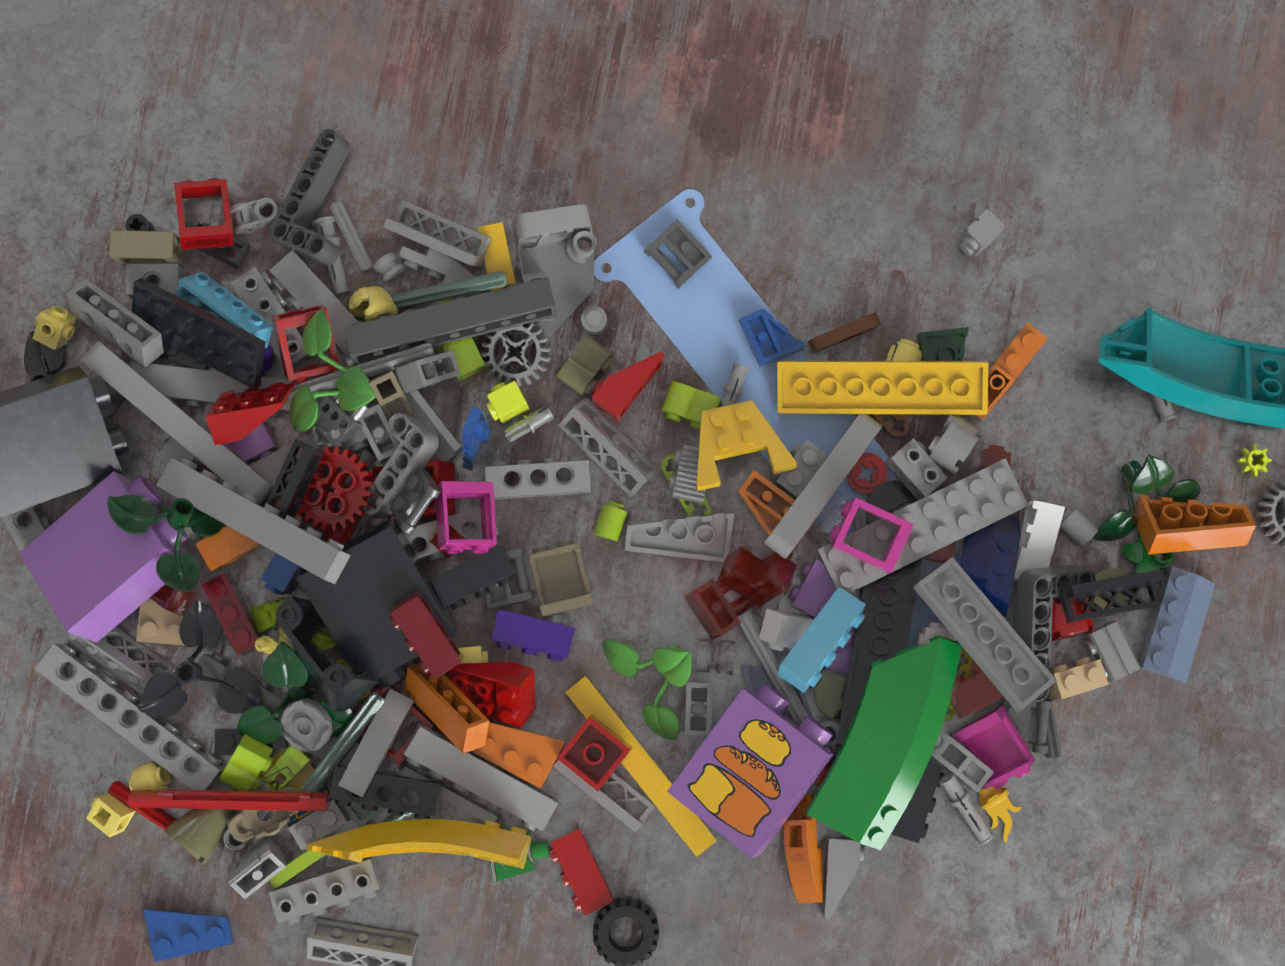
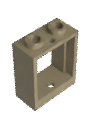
M110 231V238L106 241L107 254L123 267H126V264H179L184 268L185 250H181L180 238L174 232Z

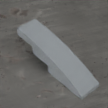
M392 689L388 692L383 705L372 720L339 783V786L361 797H364L375 773L378 772L389 748L391 749L414 703V700Z

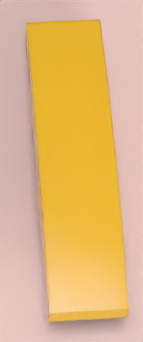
M503 222L477 227L478 232L492 237L484 257L487 274L503 271L508 280L505 286L516 284ZM504 287L491 289V291L503 289Z

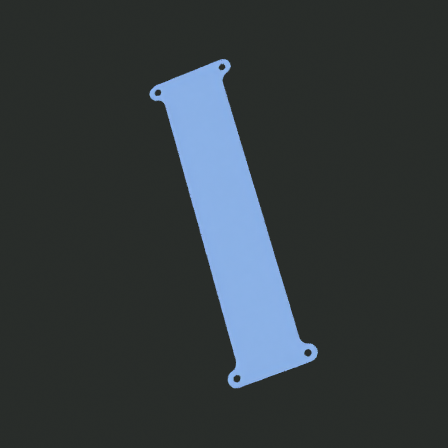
M686 189L595 259V277L603 282H610L612 280L624 282L713 394L721 398V401L725 392L723 387L728 383L733 364L749 368L742 387L743 395L739 396L737 403L752 400L790 453L798 442L803 445L808 440L828 456L855 420V414L777 413V362L811 360L803 350H799L759 367L739 323V319L765 309L773 316L776 322L780 323V321L702 226L700 213L704 207V198L697 190ZM693 198L695 200L694 207H687L685 204L686 199ZM677 219L712 256L679 289L673 284L675 281L651 256L648 257L643 252ZM664 244L658 248L681 274L687 270ZM604 263L611 265L609 273L602 271L601 267ZM875 439L871 441L863 452L875 454L884 462L889 459V456ZM761 450V454L769 462L766 450ZM886 466V482L893 480L900 481L893 474V472ZM862 467V473L857 479L867 478L868 481L870 480L873 483L870 475L876 468L866 470ZM845 477L815 521L826 531L825 534L830 536L834 526H839L844 517L840 515V512L845 502H850L855 497L868 499L870 494L856 492L848 485L847 478ZM853 520L847 534L854 532ZM952 543L922 557L918 580L953 557L993 606L1001 604L1013 592L1014 584L1013 581L1007 580L1008 574L1004 572L991 574L982 572L966 552L964 554L952 553ZM997 581L1004 583L1005 587L1002 591L995 589L994 585ZM917 592L907 648L914 645L917 647V634L921 633V628H929V623H942Z

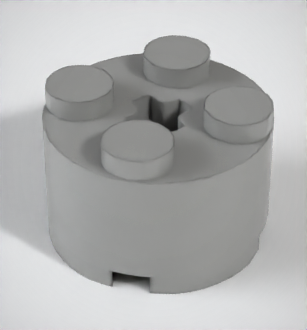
M950 415L941 431L944 433L941 438L938 436L934 438L927 453L935 463L956 475L974 450L975 444L981 439L984 431L959 415L956 417Z

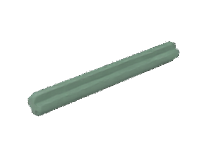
M499 271L395 294L392 300L396 304L397 309L504 287L508 280L505 272Z
M378 693L370 694L298 792H318L333 772L334 766L339 764L383 705L385 700Z

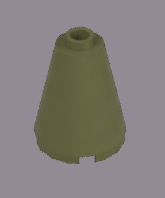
M191 809L170 824L164 831L204 865L209 860L228 826L227 821L233 817L236 810Z

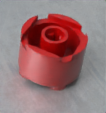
M1059 599L1053 600L1051 641L1076 637L1079 632L1088 634L1095 631L1092 619L1067 623L1062 603H1060ZM1076 600L1070 601L1074 615L1081 614L1084 606Z

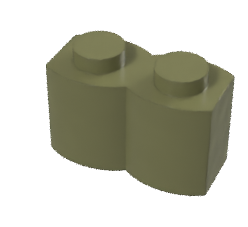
M586 335L556 377L579 395L583 396L585 392L590 394L597 384L595 380L600 372L606 373L612 365L613 361L610 359L612 353Z

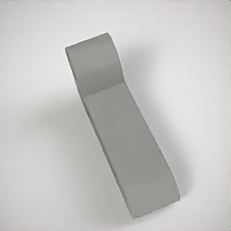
M401 413L394 414L388 422L389 432L400 444L375 479V485L368 490L375 494L372 497H367V501L372 506H363L362 508L368 515L384 518L390 517L393 514L390 509L393 506L394 500L400 496L409 478L415 474L417 469L425 468L439 445L436 434L416 417Z

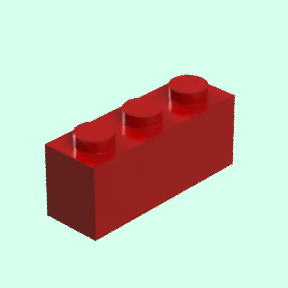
M580 827L551 841L552 847L549 848V852L555 863L560 862L563 868V872L560 875L565 886L572 887L575 896L571 898L577 911L582 910L586 916L614 902V897Z

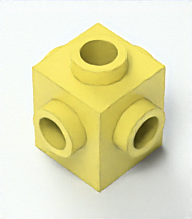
M52 306L41 311L35 319L37 326L32 339L53 350H57L66 345L73 337L76 317L69 314L65 308L59 306Z

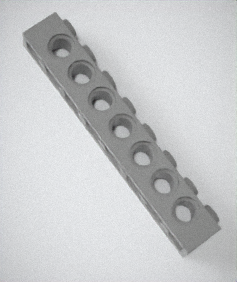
M64 643L63 645L53 644L34 668L37 672L190 789H211L225 769L220 765L222 761L212 753L207 755L201 751V745L191 737L186 739L180 735L179 732L181 730L175 724L169 721L165 723L158 718L159 716L140 712L138 710L140 705L137 702L139 700L138 696L129 690L125 692L117 686L119 682L108 674L103 676L97 671L98 666L87 658L82 660L76 655L78 651L71 645ZM69 663H72L75 668V672L71 677L65 672V668ZM90 678L94 680L96 685L92 693L86 689V682ZM110 694L116 698V705L112 709L106 703V699ZM130 710L135 711L137 715V720L134 724H130L127 720V714ZM151 725L158 731L155 740L150 739L147 734L148 728ZM172 741L179 748L175 756L171 755L168 751V745ZM192 757L199 761V768L196 772L189 768L188 763Z

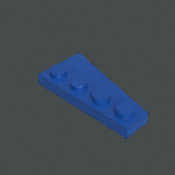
M471 407L462 431V443L464 444L462 452H464L463 468L471 471L474 468L483 441H489L493 429L490 427V421L484 412L475 407Z

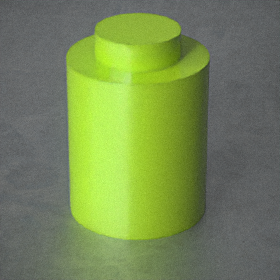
M609 501L608 505L603 504L593 534L618 542L627 512L623 510L624 505Z

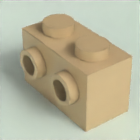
M1088 656L1074 660L1075 665L1067 667V664L1052 667V672L1050 673L1057 681L1050 686L1047 695L1049 700H1061L1109 685L1101 659L1090 660Z

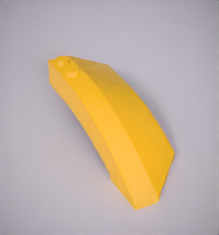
M411 819L365 825L309 843L306 846V850L362 863L363 858L387 854L413 852L449 853L476 857L524 869L531 837L526 835L527 830L511 826L510 831L500 829V823L485 820L483 825L446 819Z

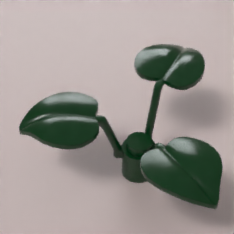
M1147 455L1143 466L1138 461L1126 463L1120 472L1127 482L1124 488L1127 491L1129 511L1127 512L1123 509L1110 515L1098 528V532L1093 536V539L1097 541H1116L1126 537L1135 529L1138 520L1133 516L1135 509L1131 490L1138 494L1156 491L1161 497L1172 498L1173 502L1187 503L1188 500H1195L1201 491L1199 483L1193 479H1183L1174 483L1167 492H1163L1160 488L1168 485L1175 474L1174 469L1169 463L1151 455Z
M138 495L109 496L107 505L112 520L119 528L128 533H146L149 523L155 524L164 517H167V521L172 528L178 529L173 551L174 555H162L156 563V573L161 581L182 592L193 590L200 579L201 567L194 555L190 553L179 555L183 530L185 527L191 526L192 531L196 535L212 537L220 532L223 523L195 508L185 498L176 499L170 509L165 508L160 515L153 518L155 508L148 499Z
M283 641L267 657L263 664L262 672L264 678L271 685L279 688L287 686V695L273 714L265 705H254L246 709L237 725L238 733L242 738L246 734L263 744L275 742L281 736L283 730L281 722L276 717L279 716L291 698L295 701L306 698L314 701V692L311 691L312 686L307 681L308 672L297 653ZM321 700L319 704L328 712L332 721L331 737H338L355 714L351 707L342 712L333 711Z

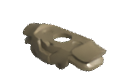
M290 786L277 792H298V790L294 786ZM242 810L229 819L227 825L235 840L244 842L253 837L257 840L264 836L277 834L286 823L291 821V816L299 811L273 810V815L270 819L261 820L257 816L258 810Z

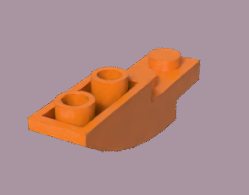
M1028 322L988 370L987 415L1048 339ZM976 415V416H978L981 420H983L987 415Z
M806 794L789 816V820L783 824L787 866L798 903H823V849L817 848V820L805 812L815 794Z

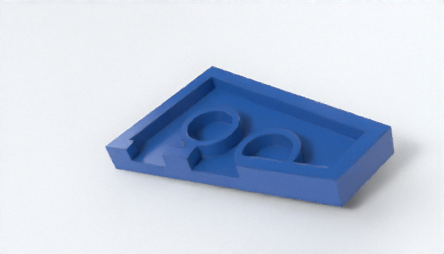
M144 909L154 962L234 943L229 916Z

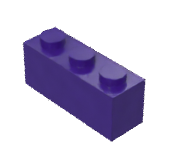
M498 609L491 640L497 641L496 647L511 650L512 645L522 647L521 653L536 656L537 651L547 653L546 659L562 662L563 657L569 658L576 628Z

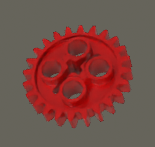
M325 446V453L297 514H307L304 522L310 523L313 521L314 528H320L322 525V530L329 531L331 527L333 531H340V526L346 529L350 528L349 520L352 523H359L357 514L366 516L362 508L363 506H372L367 501V497H372L375 494L368 491V488L374 486L375 483L367 481V478L373 473L364 471L368 465L366 462L358 463L360 455L354 454L351 456L352 450L350 449L343 451L342 448L335 446L333 451L332 447ZM328 465L330 473L324 478L322 471L324 466ZM351 475L353 483L351 487L347 488L345 479ZM330 485H332V487L335 488L334 493H332L333 491L329 489ZM318 489L320 496L319 499L316 502H314L312 499V494L314 490ZM340 499L343 506L341 511L337 512L335 510V503Z

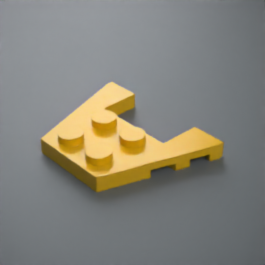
M752 400L702 411L696 482L697 491L720 486L721 481L715 461L766 450L773 474L796 469L797 463Z

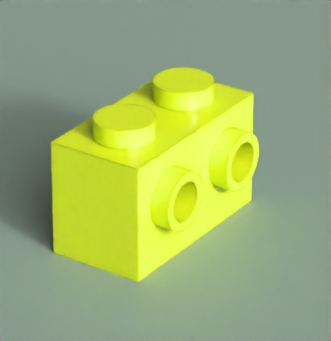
M515 381L507 385L504 382L492 387L490 389L492 393L487 395L490 402L486 403L487 408L494 420L500 419L502 424L530 410Z

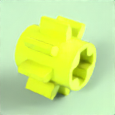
M1257 444L1251 445L1250 451L1246 448L1241 449L1240 452L1243 456L1241 459L1236 460L1237 463L1241 464L1242 469L1240 472L1248 471L1251 477H1256L1258 470L1261 473L1268 472L1265 466L1268 462L1272 461L1266 455L1268 449L1258 450ZM1253 456L1257 458L1255 460L1256 465H1252L1251 463L1253 461Z

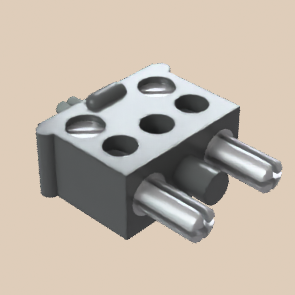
M335 395L333 398L325 396L318 404V416L312 426L311 431L315 437L313 442L317 446L320 444L325 446L334 445L345 449L347 442L362 426L358 419L368 407L364 405L350 414L349 411L343 410L340 407L338 395ZM315 429H317L330 442L327 443L324 440L318 441L319 437Z

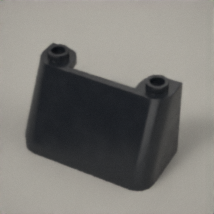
M290 596L278 607L276 612L278 642L283 641L297 653L307 669V681L326 706L333 711H346L372 689L378 681L371 672L355 674L346 665L340 663L331 664L312 640L322 631L317 626L319 614L312 602Z

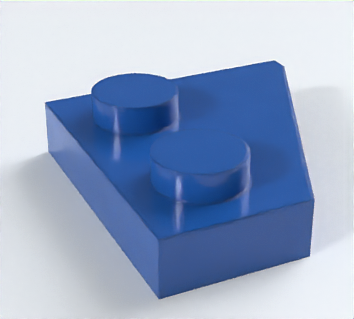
M765 309L739 319V323L759 367L806 347L804 342L795 339L787 332L788 329L781 323L776 322L773 316Z

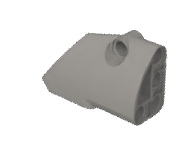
M585 204L523 213L515 216L513 219L512 227L522 273L520 275L521 284L527 283L534 278L548 277L558 314L556 317L534 322L536 323L534 332L540 328L544 330L543 334L539 336L540 339L543 337L550 339L594 289V249L596 247V238L593 235L588 206ZM580 240L586 241L590 249H580L577 242Z

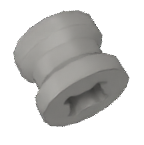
M393 252L387 253L373 265L375 271L382 274V280L385 284L393 282L406 270L403 264H399L396 261L397 257Z

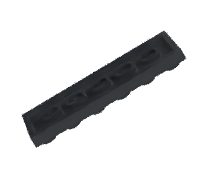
M142 278L134 281L132 313L160 332L162 342L252 389L261 386L266 341Z

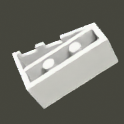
M1033 500L1027 502L1029 506L1020 510L1007 580L1018 582L1019 576L1026 570L1050 567L1051 557L1055 549V542L1065 509L1064 506Z

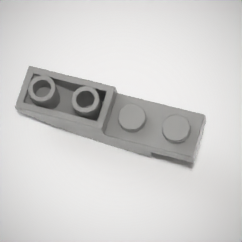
M402 246L399 257L404 261L403 265L415 271L421 268L428 271L426 275L441 281V278H445L442 284L474 277L455 259L432 248L429 249L427 256ZM480 292L471 293V294L462 295V296H464V297H470V296L478 295Z
M941 729L931 756L978 793L994 771Z

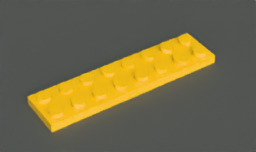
M988 361L777 362V413L987 415Z

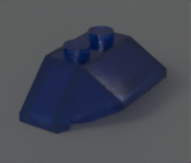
M1006 516L965 536L960 562L961 568L1004 617L1007 616L1014 583L1020 535L1019 517Z

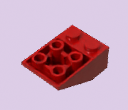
M277 382L268 388L260 389L257 387L252 389L250 387L244 390V392L234 393V391H227L220 394L205 416L214 445L242 440L283 407L295 387L294 383L284 384V382Z
M514 662L461 663L449 670L450 681L485 717L522 728L536 709L534 668Z

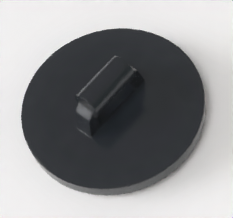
M898 480L888 481L879 485L871 492L867 499V503L888 513H893L918 501L902 481ZM866 511L867 524L880 519V517Z

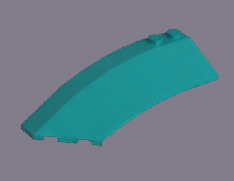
M1152 306L1146 309L1139 317H1133L1120 325L1116 331L1110 335H1104L1098 341V362L1146 392L1180 406L1212 416L1285 429V348L1240 341L1202 331L1152 310Z

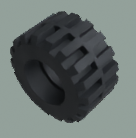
M627 896L623 899L620 897L615 898L614 902L604 906L597 914L592 934L594 946L597 947L598 954L602 955L605 958L604 961L609 964L611 962L615 966H632L636 964L639 966L643 964L645 959L648 960L652 956V952L657 948L659 940L657 917L652 912L651 907L648 904L642 903L640 899L635 900ZM622 917L635 919L642 929L640 940L635 945L629 947L616 944L610 935V929L614 921Z

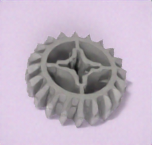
M531 322L528 327H526V324L495 331V336L490 333L485 335L492 341L490 344L482 343L483 347L489 348V352L481 353V357L490 358L489 361L485 362L484 367H494L490 370L489 375L494 376L499 373L497 382L501 383L507 377L506 385L515 379L518 387H521L523 378L527 385L532 384L531 375L537 380L540 379V375L536 372L537 369L546 372L547 368L542 366L541 363L542 361L550 362L551 359L543 356V353L551 352V348L543 347L542 345L549 341L548 337L539 338L544 332L542 328L535 332L533 331L536 323ZM513 331H522L529 336L515 343L506 334ZM501 340L506 352L501 361L498 362L496 349ZM535 342L537 354L532 365L527 358V350ZM510 345L516 348L522 347V352H520L522 353V359L515 356L510 358V353H513L511 352L512 347ZM513 362H518L526 371L511 374L505 371L504 368Z
M1283 480L1278 482V487L1275 485L1270 486V493H1263L1262 497L1266 502H1259L1258 507L1264 510L1256 515L1259 518H1264V522L1258 525L1260 528L1267 527L1264 536L1267 537L1273 534L1271 542L1276 544L1280 541L1281 548H1285V531L1282 529L1285 526V481ZM1276 506L1280 510V515L1277 520L1275 515Z

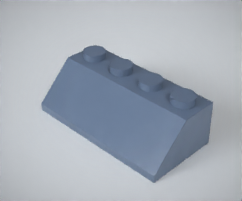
M1168 567L1163 570L1164 580L1160 582L1157 590L1161 605L1152 608L1137 661L1142 670L1186 683L1215 583L1197 574L1175 567Z

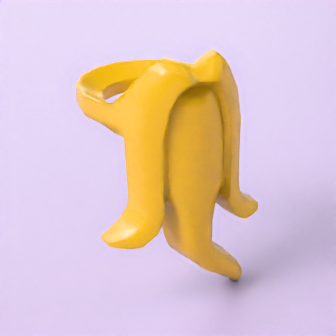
M993 786L986 790L983 788L979 791L980 806L992 818L991 829L998 826L997 816L1002 819L1004 823L1003 841L1006 843L1012 827V818L1007 809L1012 812H1018L1022 807H1015L1011 804L1007 797L1009 794L1007 788L1000 787L995 789Z

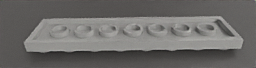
M1006 458L891 513L914 524L893 571L1029 506ZM880 518L847 534L842 543L882 561L897 525ZM831 543L817 549L836 590L840 587L850 593L889 574L830 547Z

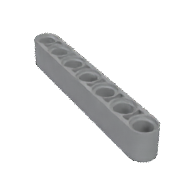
M859 414L764 544L784 559L787 558L883 426L881 423L868 414Z

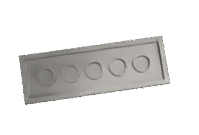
M953 557L913 587L1017 713L1057 681Z

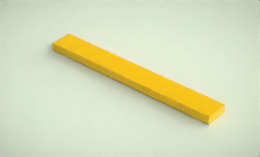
M584 676L565 693L586 719L590 715H594L633 747L621 763L695 856H699L715 843L717 839L702 820L667 792L672 785L670 780L590 680Z

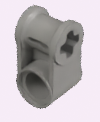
M262 198L230 207V212L234 214L237 225L235 228L236 234H248L271 226L280 206L270 198ZM268 207H273L272 215L264 217V210Z

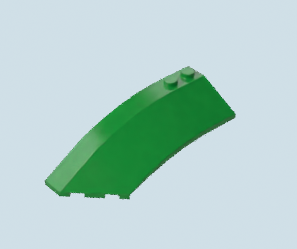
M940 635L929 639L930 642L922 646L916 647L914 645L895 653V657L886 661L877 660L870 663L872 668L854 719L831 768L805 811L807 815L860 844L879 850L883 848L922 778L949 706L962 646L959 642Z

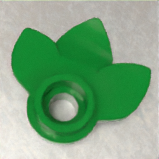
M1138 531V542L1130 543L1122 548L1125 558L1137 564L1136 574L1166 569L1172 565L1175 558L1174 552L1160 553L1164 557L1163 561L1158 559L1157 554L1148 555Z

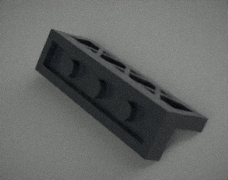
M298 439L294 440L266 501L267 504L275 507L276 499L281 497L277 509L280 510L278 515L284 519L287 515L295 518L325 453ZM301 447L303 451L297 462L296 455ZM292 473L289 482L286 485L285 479L288 474Z
M1162 569L1071 585L1058 593L1067 623L1158 607L1161 605V601L1155 584L1164 580ZM1141 588H1147L1151 601L1145 602L1137 596ZM1119 592L1130 598L1126 606L1121 605L1115 600ZM1098 596L1107 602L1104 610H1100L1092 604L1095 597ZM1076 600L1084 606L1081 614L1074 615L1070 601Z

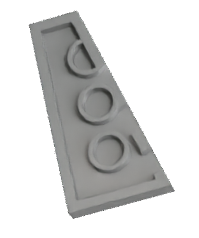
M734 511L628 523L625 551L728 563Z

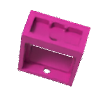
M442 481L437 485L441 492L435 498L438 549L447 550V553L450 554L462 553L463 550H473V553L477 554L489 552L497 544L493 482ZM447 498L480 499L482 539H449Z
M856 497L852 498L850 502L846 501L840 512V515L844 517L839 526H834L829 536V539L832 540L830 547L886 573H892L914 524ZM858 508L897 525L882 561L842 543Z

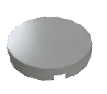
M301 699L293 702L283 711L281 724L285 731L283 734L285 739L294 748L304 752L309 750L316 751L330 740L332 721L328 712L321 704L313 700Z

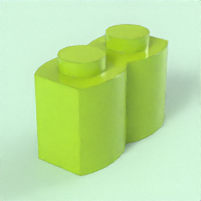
M672 381L662 412L666 414L665 418L680 423L681 419L691 422L690 427L700 431L702 411L718 408L721 398Z
M245 734L219 780L239 791H249L250 788L256 790L263 778L259 774L260 771L266 773L273 761V758L269 757L273 749Z

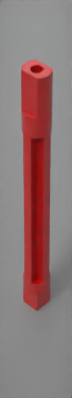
M132 790L128 795V806L167 809L327 811L329 807V793Z

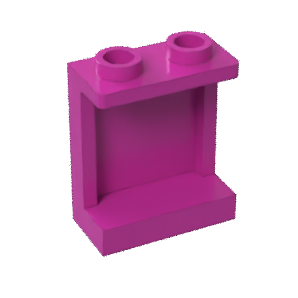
M1003 705L959 727L952 734L954 740L958 743L963 742L969 752L994 771L984 784L985 790L992 786L995 789L1004 786L1009 782L1008 778L1014 775L1017 778L1026 775L1031 771L1030 766L1035 761Z

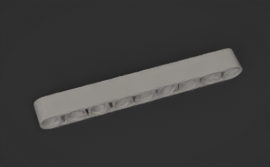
M97 340L82 357L81 361L99 376L101 375L103 380L220 478L237 486L239 494L243 496L247 492L259 499L257 504L259 505L270 494L273 488L270 482L224 444L214 445L212 435L208 430L101 341Z

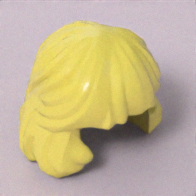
M378 286L359 288L349 300V310L355 318L365 319L366 322L377 320L378 317L384 315H397L398 309L391 296L385 289Z

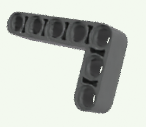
M325 129L318 135L269 229L270 238L290 251L293 250L295 253L323 265H331L337 260L339 248L327 238L309 230L350 151L349 142L334 130Z
M1075 565L1026 570L1018 578L1016 633L1049 672L1053 597H1059L1058 593L1071 585L1096 581V576L1091 570ZM1050 687L1034 701L1044 700L1049 693Z

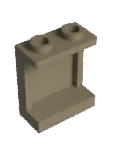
M573 540L557 543L558 548L548 550L547 546L532 549L533 554L528 555L543 617L594 605L579 543L573 544Z

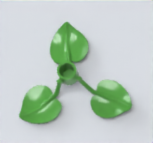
M323 310L317 311L306 325L303 333V347L308 355L314 356L318 354V357L344 372V374L340 375L337 379V388L339 390L315 392L313 394L309 387L304 386L297 390L291 400L289 410L290 422L295 432L306 431L315 423L318 416V404L315 399L318 397L338 395V403L346 411L359 409L376 398L366 374L360 367L345 368L324 354L323 351L327 350L330 346L332 334L328 318Z
M604 640L603 649L606 658L612 668L619 674L632 677L637 673V668L641 669L654 663L658 672L666 677L653 705L646 704L643 707L642 714L645 723L655 734L664 739L676 740L680 733L679 720L669 708L660 706L659 702L669 682L674 686H683L688 682L691 673V651L682 650L677 646H670L669 648L660 647L654 651L653 658L640 663L638 662L639 656L637 652L629 645L615 640Z

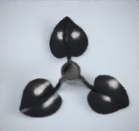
M34 331L30 332L24 351V367L31 376L30 382L49 376L51 371L60 369L65 358L63 347L53 350L32 339ZM105 380L104 382L112 405L100 409L103 419L115 414L126 402V398Z
M197 600L188 608L182 619L179 631L182 643L186 647L198 646L197 650L191 657L187 658V662H182L177 666L175 671L176 677L171 673L161 672L149 679L144 688L138 710L152 716L174 715L180 712L187 703V694L181 687L184 686V683H196L199 680L221 686L216 692V701L219 707L227 713H243L249 707L261 704L259 686L248 672L241 669H230L226 672L224 681L204 676L200 664L194 662L203 650V645L213 646L219 641L223 632V627L215 612L202 601Z

